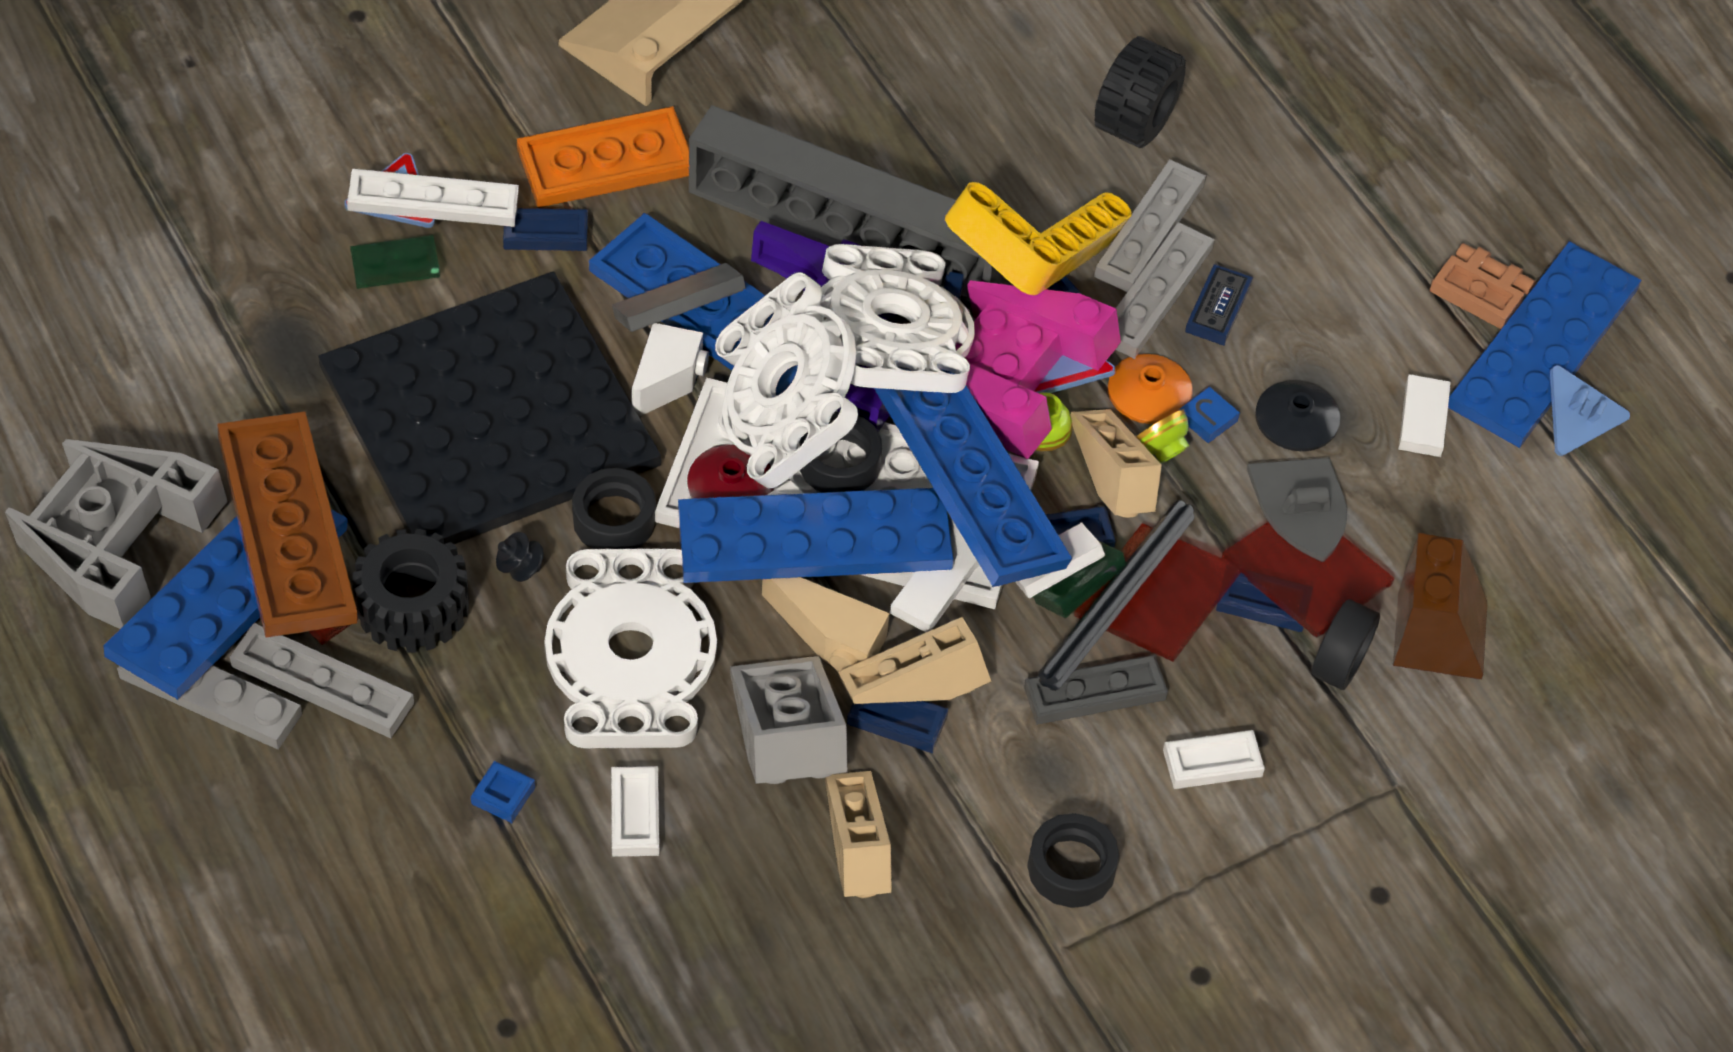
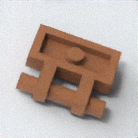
M1462 243L1456 255H1452L1432 281L1430 292L1502 329L1521 305L1524 294L1528 295L1531 292L1536 281L1522 274L1523 269L1513 264L1508 267L1491 258L1489 251L1481 247L1474 249Z

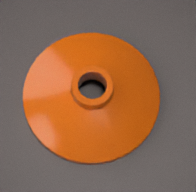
M1139 354L1135 359L1128 357L1115 366V374L1109 377L1108 395L1114 407L1127 418L1139 423L1156 424L1179 411L1181 407L1191 401L1192 384L1184 369L1174 361L1159 355Z

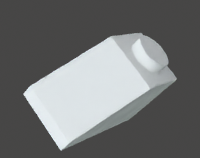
M658 323L652 325L632 386V406L638 416H642L693 391L697 375H705L709 360V351L703 350L702 332Z

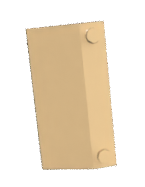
M610 0L559 39V46L647 106L652 102L651 79L654 71L743 0Z

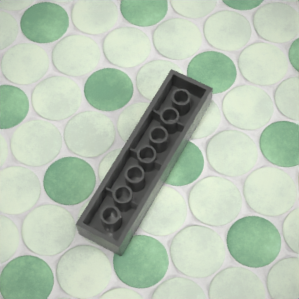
M711 105L689 138V193L828 246L840 244L845 239L862 246L933 252L945 261V270L940 286L944 288L947 274L949 275V272L964 274L961 300L969 304L971 302L967 284L971 280L1002 284L1005 279L1001 273L948 227L945 216L957 199L949 198L931 191L922 185L913 184L890 175L883 170L872 168L854 161L845 155L836 154L818 147L809 141L800 140L777 131L773 127L764 126L741 117L734 112L726 111Z

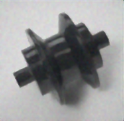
M522 532L513 533L506 540L498 544L496 567L502 573H510L515 581H526L541 570L544 554L543 547L537 541H529L528 536Z

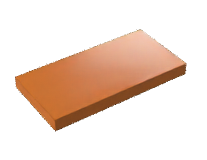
M673 106L517 138V150L538 208L689 176V147Z

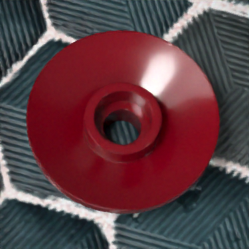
M722 445L705 451L694 460L687 477V487L692 499L768 495L775 488L768 489L748 475L747 464L751 455L746 454L736 445ZM770 463L767 464L764 474L771 468Z

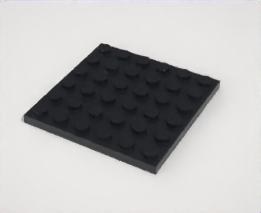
M554 271L318 355L320 368L407 534H415L416 529L426 530V536L429 537L434 533L443 536L444 544L449 542L457 544L572 500L577 485L586 476L601 469L621 468L640 474L661 466L660 452Z

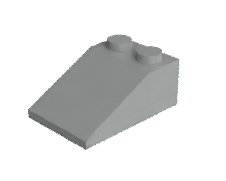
M819 656L730 666V675L747 759L756 784H779L789 779L805 777L826 778L832 774L847 772L846 723Z

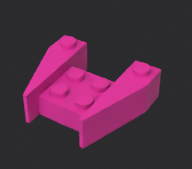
M971 280L967 286L975 321L973 344L968 355L965 357L970 364L966 386L1004 448L1029 459L1052 430L1046 396L1034 392V390L1062 355L1098 371L1121 343L1117 309L1078 293L1045 289L1038 295H1028L1013 285ZM956 343V345H955L956 351H957L963 344Z

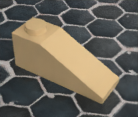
M1111 409L1071 412L1074 432L1097 494L1115 515L1129 518L1135 517L1139 513L1155 512L1162 466L1159 461Z
M801 577L762 580V596L824 662L832 665L836 670L846 669L880 652L887 639L888 612Z
M963 617L838 672L854 704L951 700L991 682L978 641Z
M871 771L832 774L826 777L825 783L837 866L844 897L857 896L869 898L876 894L891 893V844Z

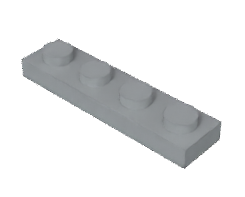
M1169 159L1129 220L1097 264L1094 277L1128 292L1170 232L1181 221L1203 188L1206 176Z
M1179 222L1176 224L1116 307L1121 343L1115 350L1134 359L1212 251L1214 239Z
M256 623L251 626L230 656L232 667L389 738H392L414 705L412 693L283 635L265 638L263 626Z
M119 666L117 669L120 679L278 750L302 716L300 704L214 666H211L178 700L123 667Z

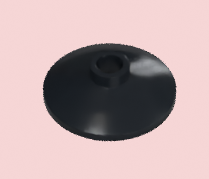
M1295 380L1274 384L1262 393L1256 405L1255 417L1261 432L1271 442L1288 450L1312 451L1327 445L1335 437L1339 429L1340 411L1336 402L1325 390L1308 382Z

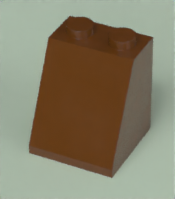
M1418 533L1398 592L1393 666L1482 680L1488 601L1463 540Z

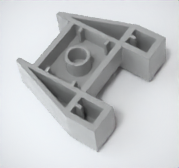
M65 439L62 445L70 468L30 516L10 507L5 511L17 545L88 615L121 629L151 599L141 566L121 557L156 513L203 533L227 503L220 473L217 468L182 453Z

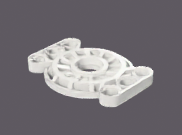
M836 244L826 249L822 272L830 281L821 287L822 296L818 306L828 308L848 323L854 335L856 360L851 384L868 388L957 393L965 388L970 364L965 357L968 355L973 344L974 322L969 310L962 302L940 286L945 270V261L938 254L924 250ZM882 313L897 314L905 317L911 323H892L880 318L878 315ZM826 318L825 320L823 319L822 322L833 321V320H832V319H829V318ZM841 334V335L839 336V339H840V341H841V343H842V345H843V339H842V334ZM956 343L963 344V345L956 351V349H955ZM857 365H864V366H867V367H869V368H863V367H859V366H857ZM898 367L907 368V369H910V370H912V371L902 370V369H900V368H898ZM942 370L950 371V372H953V373H955V374L945 373V372H943Z
M801 272L788 277L726 326L718 336L715 345L717 354L734 365L724 393L722 408L724 428L729 439L740 450L751 455L747 464L748 475L768 489L781 485L843 438L853 428L858 416L855 404L845 398L855 369L856 347L854 335L848 323L828 308L818 306L822 296V288L817 282ZM805 288L803 295L795 302L798 294ZM773 313L769 323L763 327L767 318ZM824 317L833 320V321L822 322ZM841 334H842V339H843V345H842V343H841V341H840V339H839V336H840ZM742 337L738 347L732 352L734 345ZM798 365L795 378L790 386L783 393L776 396V386L782 374L792 366ZM841 407L838 417L829 424L834 412ZM808 432L804 443L796 449L801 437ZM747 437L750 438L752 447L744 443ZM775 457L773 465L764 474L767 464Z
M585 549L573 553L568 558L566 579L568 586L572 590L556 605L547 624L544 643L547 667L556 685L570 700L575 702L565 712L564 717L565 735L572 745L579 748H677L686 746L695 739L698 730L697 712L687 701L692 699L708 680L715 664L717 637L714 621L706 605L690 589L694 583H684L683 577L673 579L663 573L664 569L670 565L677 564L682 566L680 549ZM582 565H591L599 573L591 579H581L574 574V571ZM626 565H636L643 570V573L635 579H626L619 574V570ZM689 603L700 614L701 621H696L692 611L687 607ZM573 604L574 608L570 611L566 621H559L563 613ZM623 631H640L652 638L653 645L648 654L639 659H622L610 649L609 641L611 637ZM708 634L710 642L709 653L701 652V639ZM554 635L560 639L561 653L553 655L552 650ZM702 670L700 675L693 681L697 671ZM560 671L565 672L570 684L561 675ZM634 716L641 719L644 725L636 732H625L618 726V723L625 717ZM672 716H682L689 721L690 725L684 731L673 732L667 729L664 723ZM580 717H591L598 723V726L591 732L582 733L575 730L572 724Z

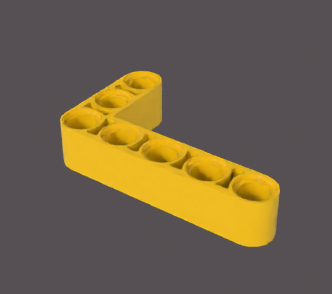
M970 182L946 214L945 221L955 234L1016 288L1028 295H1038L1107 248L1129 220L1132 213L1124 200L1112 193L1106 192L1097 196L1044 232L1039 233L988 187L977 182Z

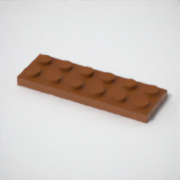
M306 412L218 423V438L265 638L357 624V609Z

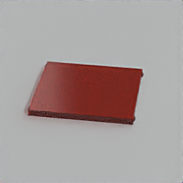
M1269 522L1230 548H1227L1221 557L1234 569L1244 574L1249 582L1316 638L1323 635L1329 629L1334 617L1346 600L1351 599L1364 605L1389 588L1395 579L1344 536H1342L1334 552L1322 562L1301 552L1288 543L1275 531Z
M1143 523L1140 525L1075 608L1074 617L1081 619L1152 531V527ZM1178 539L1106 631L1174 662L1239 576L1241 566Z

